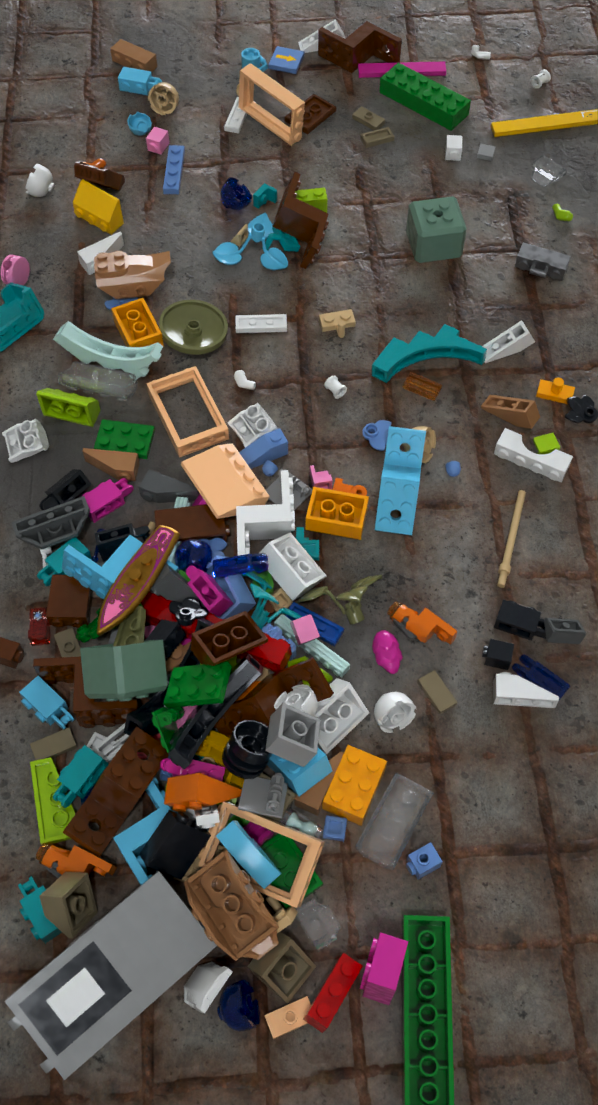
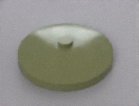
M182 300L169 305L162 312L159 319V329L164 342L174 350L185 354L199 355L212 352L224 343L227 337L228 323L225 315L214 305L200 300Z

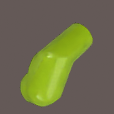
M558 203L553 205L552 208L558 220L569 222L573 219V214L570 211L562 210Z

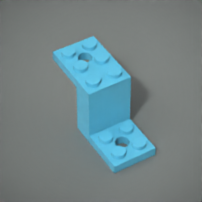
M389 426L375 523L376 531L412 535L426 431ZM407 443L410 445V450L403 452L400 449V445ZM399 510L401 516L394 518L391 516V511Z
M129 535L102 567L68 545L63 553L62 570L67 576L74 577L85 588L89 587L98 597L104 599L119 573L143 543ZM167 560L166 563L177 572L178 566Z
M156 777L153 778L145 791L157 810L113 837L140 885L152 875H146L149 871L139 854L168 810L173 811L170 809L172 808L171 806L164 804L165 791H161Z

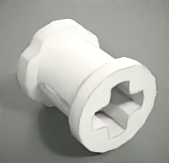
M543 69L538 75L532 76V86L540 88L543 83H548L551 79L550 73Z
M336 376L329 377L324 383V387L329 389L336 399L341 398L347 391V387L342 385Z

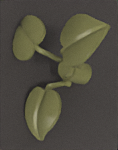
M381 574L362 578L351 585L352 589L350 591L343 592L336 597L328 590V586L314 588L303 594L296 603L299 604L303 601L315 599L322 594H327L341 609L343 615H347L349 623L356 624L365 619L360 608L362 607L360 601L363 594L367 591L369 585L378 579H382L383 576ZM338 600H348L349 602L345 604L346 608Z

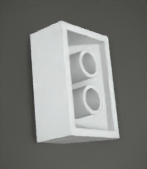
M291 532L269 542L256 556L292 601L311 590L326 577V574Z
M338 678L330 684L334 694L330 698L318 702V710L315 714V717L321 719L318 748L325 754H328L369 714V711L350 682Z

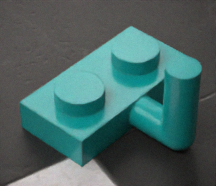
M274 227L272 228L274 233H270L265 241L267 251L273 240H278L284 251H299L301 246L295 237Z

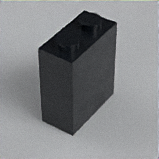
M168 810L139 855L147 867L182 880L211 835L206 828H202L201 825L197 826L196 819H190L181 811L176 813Z

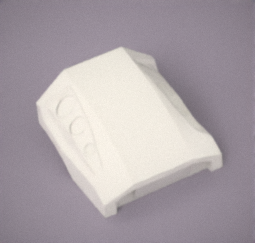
M259 403L249 406L227 422L242 441L245 448L262 435L278 429Z
M37 419L32 421L26 420L2 432L9 453L8 460L11 463L35 455L43 450L46 451L49 448L46 431Z
M213 962L197 966L184 985V1002L200 1013L205 1014L233 971L225 966L216 965Z

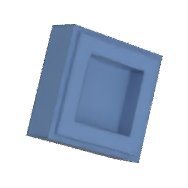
M326 815L323 838L344 842L347 818Z

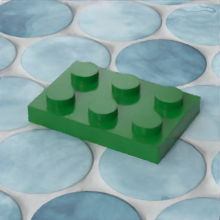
M102 419L93 449L137 453L140 459H148L155 426Z
M221 662L215 666L202 664L174 667L163 704L167 708L223 703L232 666L229 662Z
M277 834L260 847L282 873L270 885L290 893L304 855L291 838ZM315 871L304 899L323 886V882ZM280 901L285 910L291 907V905Z

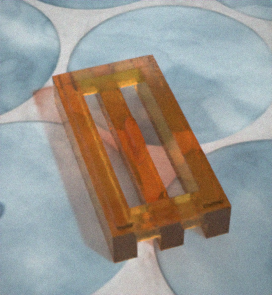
M410 372L409 377H407L406 382L403 384V388L435 401L442 389V384Z

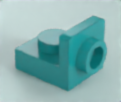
M265 183L253 194V206L258 209L268 200L273 203L277 202V190Z

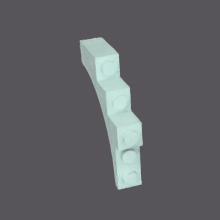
M69 321L60 327L53 338L54 341L85 365L96 361L109 372L122 369L135 380L147 375L149 365L153 361L157 362L162 355L160 352L163 348L159 342L145 347L115 345L84 332Z

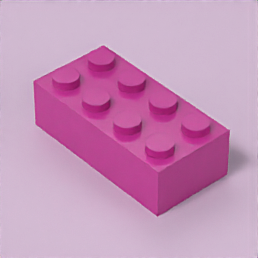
M381 932L378 939L373 938L360 989L364 990L362 997L390 1005L397 988L409 941Z

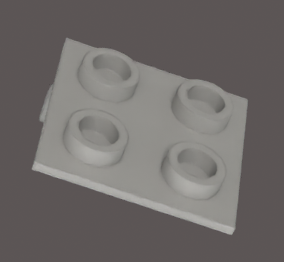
M283 469L279 470V477L266 489L270 496L268 500L274 504H282L281 471ZM289 473V477L293 478L295 511L312 494L313 489Z
M275 773L271 780L259 777L244 779L238 810L282 819L288 783H284L283 775Z

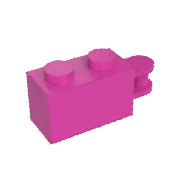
M122 478L116 483L109 479L106 482L100 483L98 487L90 492L84 493L82 496H85L90 510L88 517L95 523L124 505V497L133 491V486L128 484L126 478Z
M189 566L186 569V574L190 578L187 584L209 612L220 617L234 604L211 575L195 566Z
M164 758L160 762V768L163 771L173 773L172 777L201 773L222 781L226 768L192 759L191 764L186 769L175 765L169 758Z

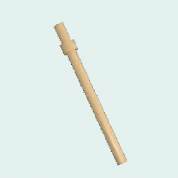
M524 490L518 491L503 561L498 570L500 575L497 586L500 588L505 587L507 576L511 570L510 561L526 494Z

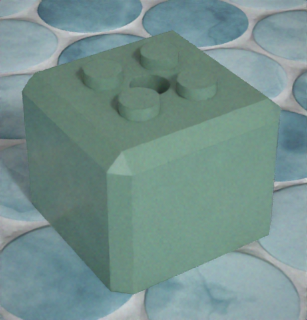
M452 196L411 202L408 208L406 233L415 261L423 263L459 258L463 253L467 228L457 199Z
M163 639L145 640L143 643L122 646L106 644L80 648L84 693L89 699L130 701L135 696L136 698L149 697V693L165 691L168 686Z

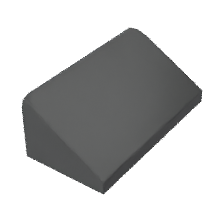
M544 619L548 642L580 644L586 636V632L579 620Z

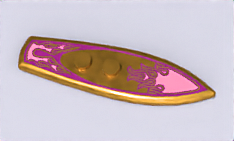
M159 525L128 561L104 598L98 617L97 635L101 636L123 622L143 601L180 537L179 532L171 527Z

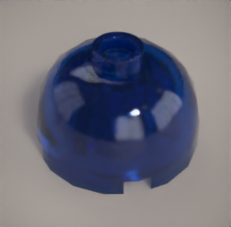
M230 177L225 181L220 191L223 205L228 209L242 210L250 204L252 195L244 184L241 186L237 183L238 179Z
M195 539L182 542L174 555V562L178 566V571L183 570L185 572L189 566H195L197 569L207 572L208 568L206 566L212 560L210 545Z
M245 979L227 986L221 994L219 1006L217 1007L220 1020H223L232 1030L239 1032L256 1028V1025L260 1023L257 999L252 1000L250 993L254 992V990Z

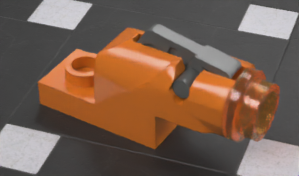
M396 601L387 612L393 623L409 639L417 638L421 642L426 643L435 633L441 641L451 645L456 638L457 630L427 608L419 614L403 603Z
M43 843L36 854V859L39 860V863L57 878L65 872L88 873L89 876L93 867V871L104 877L106 873L113 876L117 868L76 845L70 851L56 847L51 843Z

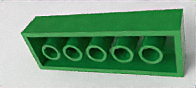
M399 62L380 78L379 93L450 131L469 115L470 99Z

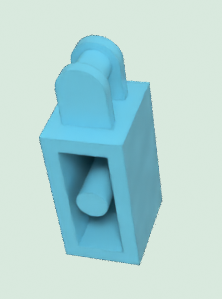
M123 67L118 76L120 91L148 95L154 85L162 82L160 78L152 77L151 71Z
M39 676L34 678L19 692L23 698L21 700L22 704L28 710L32 708L36 712L34 715L42 723L46 721L51 726L55 722L64 730L68 722L75 720L67 711L69 708L66 701Z

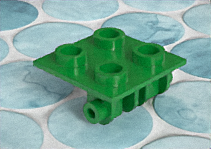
M165 706L152 712L153 724L159 730L161 744L167 753H169L171 748L169 742L172 734L178 730L175 721L184 716V709L182 707L170 709Z

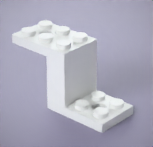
M288 470L281 471L282 504L236 506L238 565L241 575L244 570L251 566L250 540L277 539L291 531H295L293 478L289 477Z

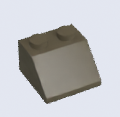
M65 872L40 895L45 917L68 938H73L98 913L88 873Z
M279 932L277 933L279 944L259 960L253 959L247 967L262 983L288 1004L316 968V965L290 937Z

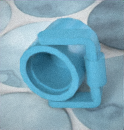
M246 48L241 52L242 69L250 63L262 72L268 68L267 62L260 55L259 50Z

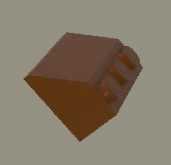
M244 611L192 633L191 651L201 664L215 666L268 642V638L247 611Z

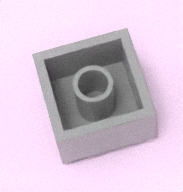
M282 703L270 716L265 751L304 767L317 754L321 719Z

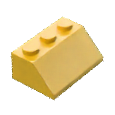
M82 179L73 200L75 215L112 235L124 224L120 200Z

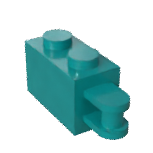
M76 537L70 539L44 559L47 566L38 572L37 577L44 581L45 586L51 585L52 575H66L62 570L64 549L68 545L92 560L90 551Z
M84 745L82 749L75 753L74 759L60 772L57 780L62 784L54 793L53 800L60 801L61 806L67 808L76 796L83 799L98 781L109 763Z
M32 876L23 885L20 883L18 887L24 896L19 901L23 907L20 909V912L26 921L30 919L33 924L30 930L36 940L41 939L46 944L62 933L44 915L40 895L46 888L43 885L38 887ZM34 888L35 891L28 895L27 892Z

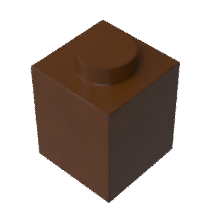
M0 637V664L16 669L18 663H21L23 660L24 651L20 643Z

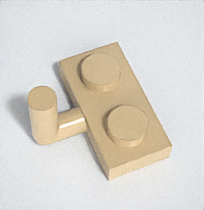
M352 309L319 315L322 332L337 330L340 338L345 336V328L354 327L356 324Z
M267 896L265 900L276 912L273 918L279 926L277 929V933L292 924L298 912L293 906L285 910L277 899Z

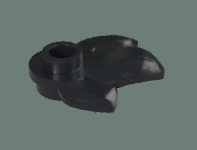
M584 395L581 399L575 396L567 398V403L572 410L565 414L566 419L575 423L582 421L592 423L596 421L598 411L594 408V401L589 396Z
M195 597L185 598L182 602L172 601L169 604L170 612L175 615L177 622L182 626H189L193 624L195 619L205 618L209 613L208 609L200 607V601Z

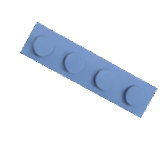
M169 145L163 194H179L185 154L184 146Z

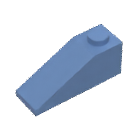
M279 428L262 435L239 453L250 469L264 464L266 460L272 461L287 455L288 441Z

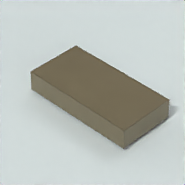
M389 127L362 133L360 136L366 148L394 141L395 137Z
M435 670L418 679V684L439 714L457 705L458 702Z
M70 727L30 743L35 760L49 757L54 758L77 748Z

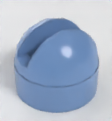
M266 460L262 470L266 476H272L276 473L278 467L270 460Z
M451 461L445 465L449 476H458L461 470L458 461Z

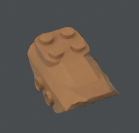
M123 251L97 254L94 257L97 288L115 299L150 296L165 280L164 272L171 263L170 251L150 255H127Z
M226 849L184 882L188 901L192 907L191 912L195 919L201 921L205 927L204 932L208 939L214 941L232 959L237 961L241 957H248L259 960L279 944L277 938L279 926L263 904L264 898L258 890H254L249 883L251 881L249 875L240 869Z

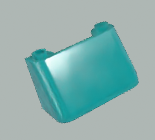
M10 282L1 291L4 304L0 306V352L44 318V310L30 287Z

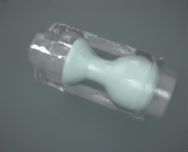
M291 806L279 822L291 828L295 827L300 832L320 839L324 832L320 824Z

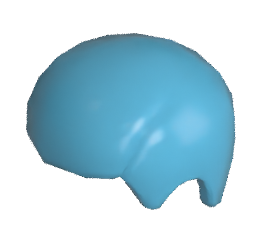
M137 112L135 115H129L127 122L130 131L134 135L143 136L150 132L152 122L148 115Z

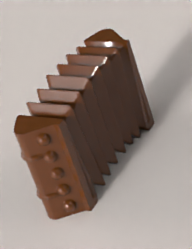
M77 161L74 165V177L119 191L125 183L124 176L102 167L99 169L81 161Z

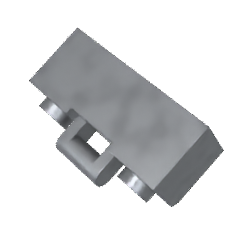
M523 242L517 255L515 267L521 270H528L530 274L543 278L547 275L552 279L563 280L571 256Z

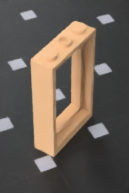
M250 63L241 69L238 107L292 146L294 143L299 142L302 138L305 102ZM254 84L292 110L290 127L253 101Z
M196 366L146 383L148 394L179 458L229 439L228 427ZM194 381L217 427L180 440L158 394Z
M225 801L217 808L220 822L215 823L214 827L209 828L208 832L211 837L206 847L204 846L199 853L198 859H200L198 866L204 867L214 859L220 843L216 835L226 827L230 815H236L307 845L290 893L273 885L263 889L249 876L251 879L249 883L254 890H258L295 908L301 907L325 842L260 814L238 810L239 806L231 802Z

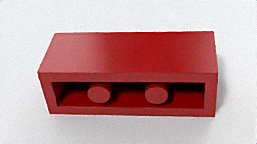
M342 953L303 1020L323 1033L329 1027L363 965Z

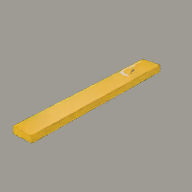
M598 109L492 122L491 129L494 137L594 125L598 124Z

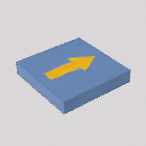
M277 46L268 64V68L297 74L305 56V51Z

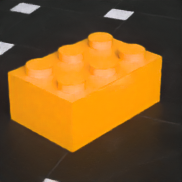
M144 298L111 308L114 323L126 347H145L157 342L164 347L162 333Z
M313 487L306 514V530L361 540L368 511L369 496Z
M347 745L324 797L322 809L362 826L386 770L387 761Z

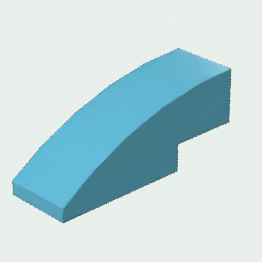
M232 821L216 835L236 861L263 889L282 874L238 821Z

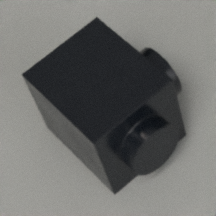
M490 639L488 646L484 645L482 657L485 658L484 665L508 670L512 661L514 644Z

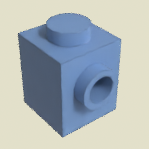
M430 842L408 855L406 867L412 876L415 875L419 880L440 868L443 861Z

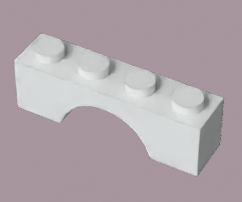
M506 428L501 434L494 454L502 459L509 460L518 466H523L558 482H562L573 456L557 449L548 454H535L524 446L521 434Z

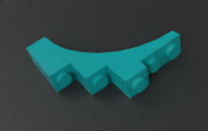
M444 324L435 337L418 331L409 344L393 337L372 364V376L387 383L396 373L411 364L440 357L459 358L482 365L486 359L487 349L459 337V330Z

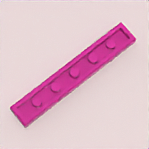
M445 61L400 63L424 76L446 75ZM397 63L358 64L359 78L382 77Z

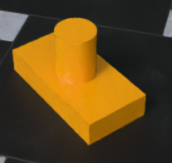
M559 377L555 378L553 382L540 379L536 397L568 404L567 398L573 397L575 387L564 385V380Z

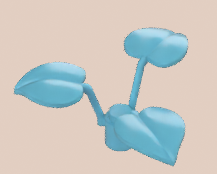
M266 213L257 216L248 224V238L240 250H238L235 244L225 242L212 252L219 262L226 265H235L242 260L240 253L243 252L252 238L254 242L262 241L264 254L261 255L260 261L265 268L280 270L288 267V260L281 250L274 247L268 251L266 249L265 239L270 233H274L272 230L273 224Z

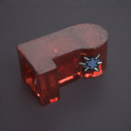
M47 607L30 609L28 639L32 646L50 644V624L46 618Z

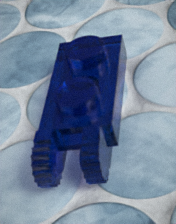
M256 553L213 560V576L217 578L235 574H246L253 571L257 573L264 572L269 568L268 556L266 553Z
M525 654L521 655L520 661L528 668H531L529 671L517 663L512 666L513 670L521 677H524V679L559 696V701L570 688L568 683Z

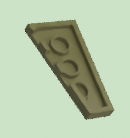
M138 606L120 623L113 646L144 642L146 610L142 606Z

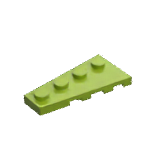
M52 758L31 761L30 766L40 844L45 846L71 840L63 831L76 813L72 804L67 808H63L60 801L53 800L54 793L62 783L57 780L59 774Z

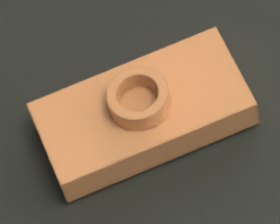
M308 996L264 1015L273 1039L309 1024L303 1020L311 1006Z

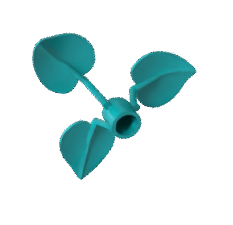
M247 570L243 571L242 576H249L262 587L250 584L254 598H259L251 618L261 630L266 622L270 624L281 613L296 619L302 617L285 607L279 609L271 617H268L270 613L264 609L267 600L279 604L271 594L265 592L267 587L272 589V586L254 573Z

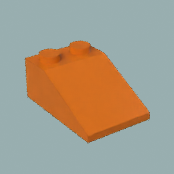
M201 773L169 777L167 779L164 804L173 807L172 810L176 812H186V809L201 810L202 807L212 806L240 797L242 789Z

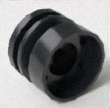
M244 720L234 727L222 753L223 764L229 772L243 779H254L262 774L272 756V753L265 751L268 726L255 720Z

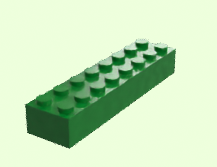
M404 915L402 918V939L409 942L402 965L403 1105H454L450 917Z

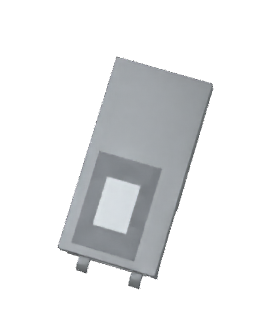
M157 871L103 918L96 921L71 942L68 948L6 998L5 1003L15 1015L7 1023L13 1031L23 1025L47 1057L44 1062L39 1064L43 1071L48 1073L55 1067L61 1077L66 1080L217 945L214 941L208 939L202 925L195 919L191 911L162 874Z

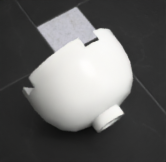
M36 164L33 167L36 170L34 173H30L25 189H27L26 193L31 196L43 197L48 192H52L54 188V183H52L53 177L49 169Z
M304 684L293 686V691L288 694L286 691L283 692L274 704L275 710L282 703H285L312 716H315L318 710V701L315 693L309 685Z
M397 691L383 694L375 704L374 717L382 731L392 733V729L399 726L401 730L412 722L416 715L414 712L416 706L404 693Z

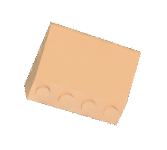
M233 443L217 445L181 462V466L217 519L236 516V506L265 505L270 497Z

